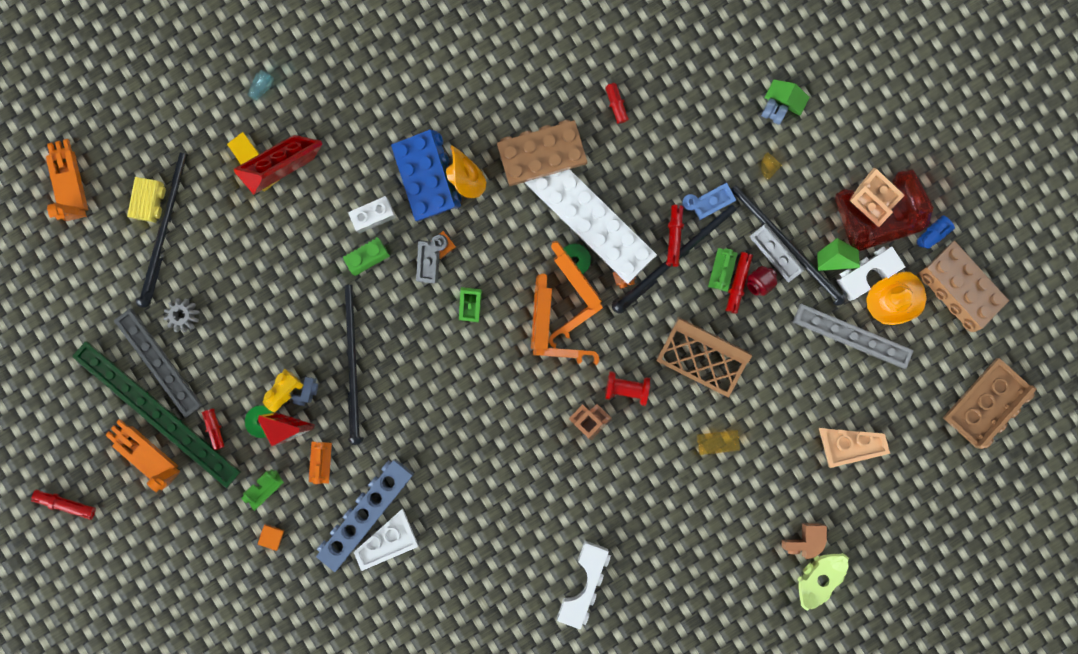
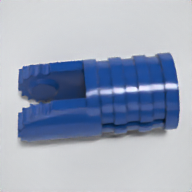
M942 215L917 238L916 243L919 247L929 249L951 233L955 226L948 217Z

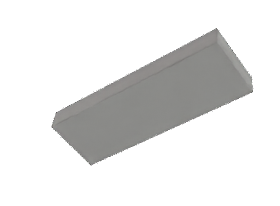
M766 223L749 236L788 283L805 270Z

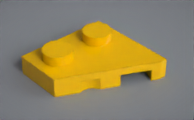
M284 369L276 377L275 384L271 390L266 392L262 403L275 413L291 398L289 393L295 388L300 390L303 384L290 371Z

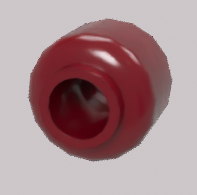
M759 266L747 277L749 291L756 296L767 295L777 285V274L770 267Z

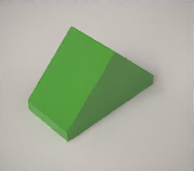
M779 80L772 81L764 97L767 100L770 98L776 100V103L779 105L784 104L788 106V110L797 115L802 114L809 100V96L797 84Z
M838 238L817 253L818 271L860 268L859 250Z
M461 287L459 320L479 322L483 293L481 289Z

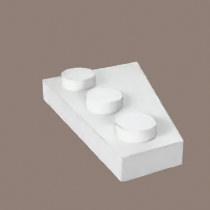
M401 509L354 551L361 571L419 546L404 509Z

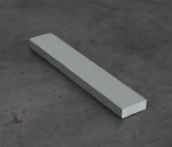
M803 304L799 305L792 322L903 369H907L914 351Z

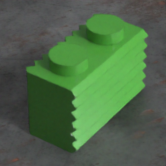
M375 238V240L372 239V242H368L364 246L361 245V248L354 250V252L347 254V256H343V260L350 272L356 276L390 257V254L379 238Z

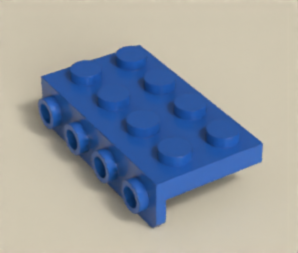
M431 129L391 145L415 221H421L448 210L460 208V202H462L460 193L456 191L455 185L447 178L446 168L449 164V157L443 150L442 136L437 131Z

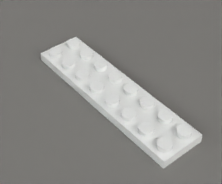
M570 169L524 182L627 284L657 256Z

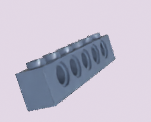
M394 459L392 462L389 460L381 469L383 474L379 478L377 476L374 477L368 485L370 490L366 494L363 492L355 502L358 505L354 510L350 508L342 517L345 519L342 525L339 526L337 524L330 532L332 535L328 542L324 540L317 548L319 553L316 558L332 571L336 572L414 475L397 459ZM387 476L394 479L395 484L393 487L385 485L384 480ZM377 492L381 495L382 500L380 503H375L372 500L373 493ZM360 509L368 511L369 517L367 519L360 517ZM347 525H353L356 528L354 535L347 533ZM334 541H340L343 544L341 551L334 548Z

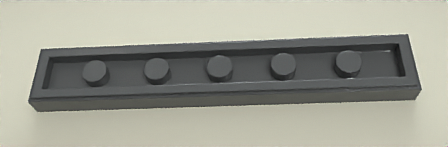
M130 308L117 317L114 322L183 416L187 418L200 409L203 404L133 309Z

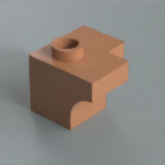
M582 404L569 418L590 440L612 419L598 404L591 410H588Z

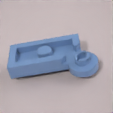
M725 183L700 198L692 194L686 195L682 205L688 211L694 210L699 220H702L735 202L736 198L728 184Z

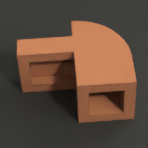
M802 523V540L782 539V548L788 551V554H800V551H802L804 558H814L826 546L827 526L822 523Z

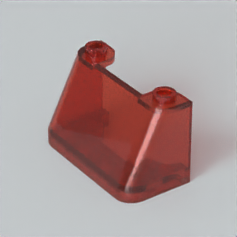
M913 169L900 171L895 175L892 184L905 196L891 209L893 213L880 227L876 226L850 201L854 194L853 190L844 189L836 193L835 201L849 244L852 247L862 251L921 232L929 226L934 207Z

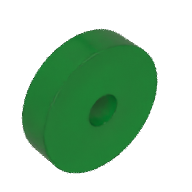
M570 244L563 249L570 258H578L576 266L584 274L591 263L588 250L579 244Z
M265 405L255 406L250 409L245 417L247 431L254 437L265 438L266 435L259 424L258 417L259 415L274 412L270 411Z

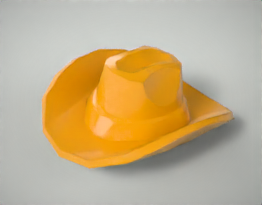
M451 145L453 164L446 168L448 180L455 185L457 191L464 197H480L485 191L487 183L483 172L469 157Z
M912 272L896 273L889 278L886 277L878 281L871 287L866 298L867 309L873 318L882 324L888 325L902 324L918 317L924 311L927 300L925 287L920 278Z

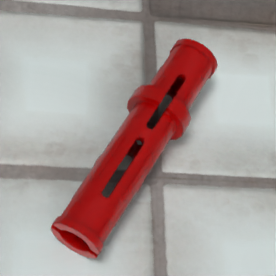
M678 205L671 206V220L668 223L670 231L667 266H671V264H673L672 267L679 266L681 232L684 229V224L682 223L684 206L682 205L679 208Z
M740 252L732 288L728 291L730 295L725 309L726 312L730 311V313L738 314L741 298L745 294L743 290L753 258L752 254L748 255V253Z
M36 489L31 497V502L45 505L48 509L61 510L89 520L93 519L96 512V507L65 499L56 493L50 494Z

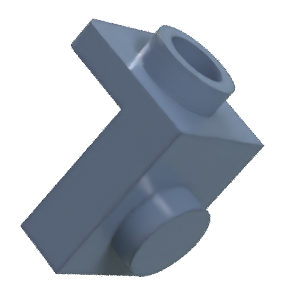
M305 377L301 396L291 394L290 399H293L294 404L305 406V402H312L313 395L316 396L318 391L316 378Z

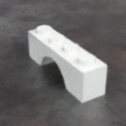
M584 541L578 562L587 572L586 586L578 595L563 599L557 615V621L577 629H581L582 624L586 625L590 614L587 613L589 605L593 606L597 595L594 593L595 588L600 586L604 575L601 574L603 566L607 567L611 555H608L609 551L607 548Z

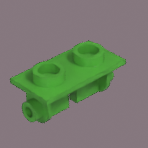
M718 248L708 287L728 292L738 253L733 252L731 249Z
M267 470L257 480L258 487L253 484L243 493L242 500L245 503L249 502L254 511L284 483L277 470Z

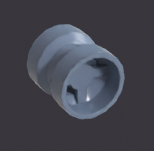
M770 98L761 116L766 119L770 118L773 120V123L780 125L789 107L784 104L779 105L776 103V100Z

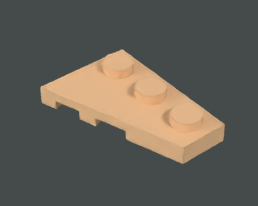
M819 428L829 468L890 454L885 434Z

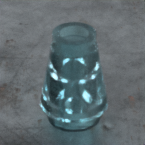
M260 70L259 73L256 72L247 95L258 101L274 85L272 83L274 78L263 70Z

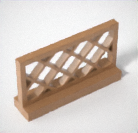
M678 317L656 361L729 398L752 355L748 351ZM676 331L684 334L687 342L675 346L673 337ZM700 342L703 344L705 351L693 355L690 344ZM688 345L691 356L679 359L676 348ZM674 349L677 360L668 362L662 359L665 352ZM720 352L723 360L711 364L708 353ZM706 354L709 365L697 368L694 358ZM692 359L695 369L685 371L682 368L681 362ZM736 360L741 363L737 371L729 373L726 362ZM724 363L727 374L715 377L713 366ZM711 368L713 378L706 381L701 379L699 371ZM697 372L698 377L691 373ZM729 377L731 384L728 390L725 391L719 388L717 380Z

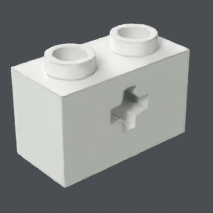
M386 196L348 212L354 228L359 234L396 218Z

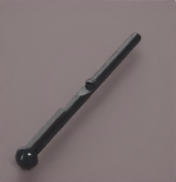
M179 153L140 299L135 298L136 304L141 308H146L151 304L163 258H160L168 222H171L172 210L188 156L185 153Z
M737 185L732 187L731 191L763 225L766 223L801 265L834 297L835 301L833 304H844L847 298L845 292L840 294Z
M730 205L681 247L679 259L683 256L685 257L693 247L737 211L735 206ZM667 260L620 301L614 300L612 302V310L618 314L624 313L626 308L657 283L656 279L671 267L666 265Z
M345 285L346 353L348 356L350 390L348 392L350 432L348 441L352 445H359L363 442L364 437H360L353 285Z

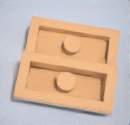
M873 168L856 189L850 201L876 226L880 227L893 213L891 209L905 195L882 173Z

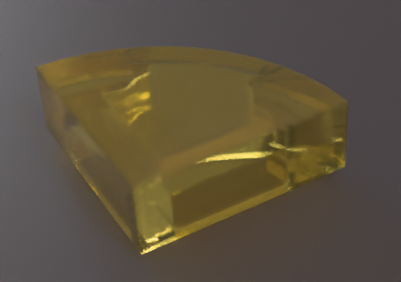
M768 152L765 153L761 161V171L767 181L782 166Z

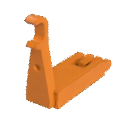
M64 139V148L60 140L55 142L56 150L52 142L47 144L49 155L45 157L56 203L47 205V211L50 218L56 217L57 220L71 221L87 217L85 211H88V206L75 152L71 149L69 139Z
M553 241L551 248L557 255L554 258L555 263L588 305L550 335L549 343L553 348H556V343H554L553 339L557 335L563 333L566 338H570L569 332L600 311L603 305L599 295L560 243Z
M546 274L538 275L535 285L531 349H534L533 355L576 358L578 364L583 362V355H592L594 357L593 363L597 365L599 363V355L594 351L548 348L552 288H547Z
M119 419L116 423L121 427V430L113 425L111 430L116 435L109 431L106 433V436L114 443L112 447L150 479L147 485L153 491L157 492L159 489L162 491L164 488H167L180 473L177 469L178 465L133 426L129 427L124 421Z

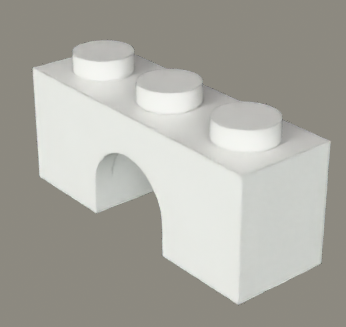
M883 246L873 252L875 256L871 259L866 257L860 260V268L846 269L840 273L841 278L836 281L842 291L845 292L849 301L858 298L871 289L866 280L867 273L870 270L877 271L882 279L905 268L893 247L885 248Z

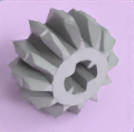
M177 298L175 303H168L171 309H164V312L169 314L163 318L169 321L167 324L168 328L174 327L175 332H179L180 329L182 332H187L188 327L190 329L195 328L192 322H199V319L194 318V315L200 313L199 310H193L196 306L195 303L189 304V299L182 301L180 298ZM179 313L185 314V317H178Z

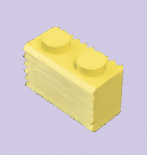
M135 177L127 217L156 223L162 213L160 202L165 197L166 189L164 183Z

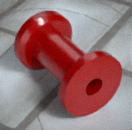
M613 371L609 372L605 399L610 400L615 395L638 398L639 403L642 406H646L650 389V378H644L641 383L615 378L616 374Z

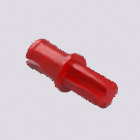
M608 84L605 86L610 101L609 107L614 112L617 124L624 123L629 120L623 104L625 101L620 96L617 84Z
M215 409L201 412L205 421V432L209 433L213 449H222L224 447L220 428L222 427L221 425L219 426Z

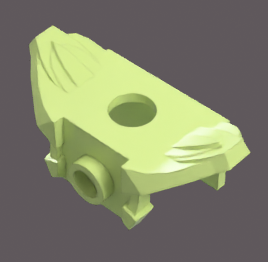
M844 553L814 557V562L809 563L804 568V574L797 579L799 581L801 606L808 611L822 605L831 597L832 591L836 586L843 582L849 566V557ZM820 575H827L829 578L824 586H820L817 582Z

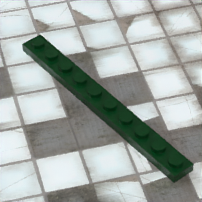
M85 341L72 356L224 487L229 488L240 475L241 471L217 450H214L211 445L88 341Z

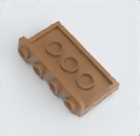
M564 120L553 127L546 125L539 128V131L532 133L531 131H525L518 137L512 138L509 136L497 142L509 187L587 164L575 120Z
M956 241L951 242L926 268L918 273L922 281L934 291L936 297L943 301L949 308V311L970 332L983 329L1009 302L1006 296Z
M996 358L947 412L943 419L975 448H988L993 443L995 435L1004 431L1008 425L1007 422L1021 412V406L1033 399L1037 388L1029 385L1000 358Z

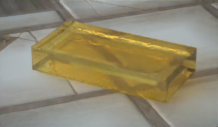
M738 430L697 434L699 455L740 450Z

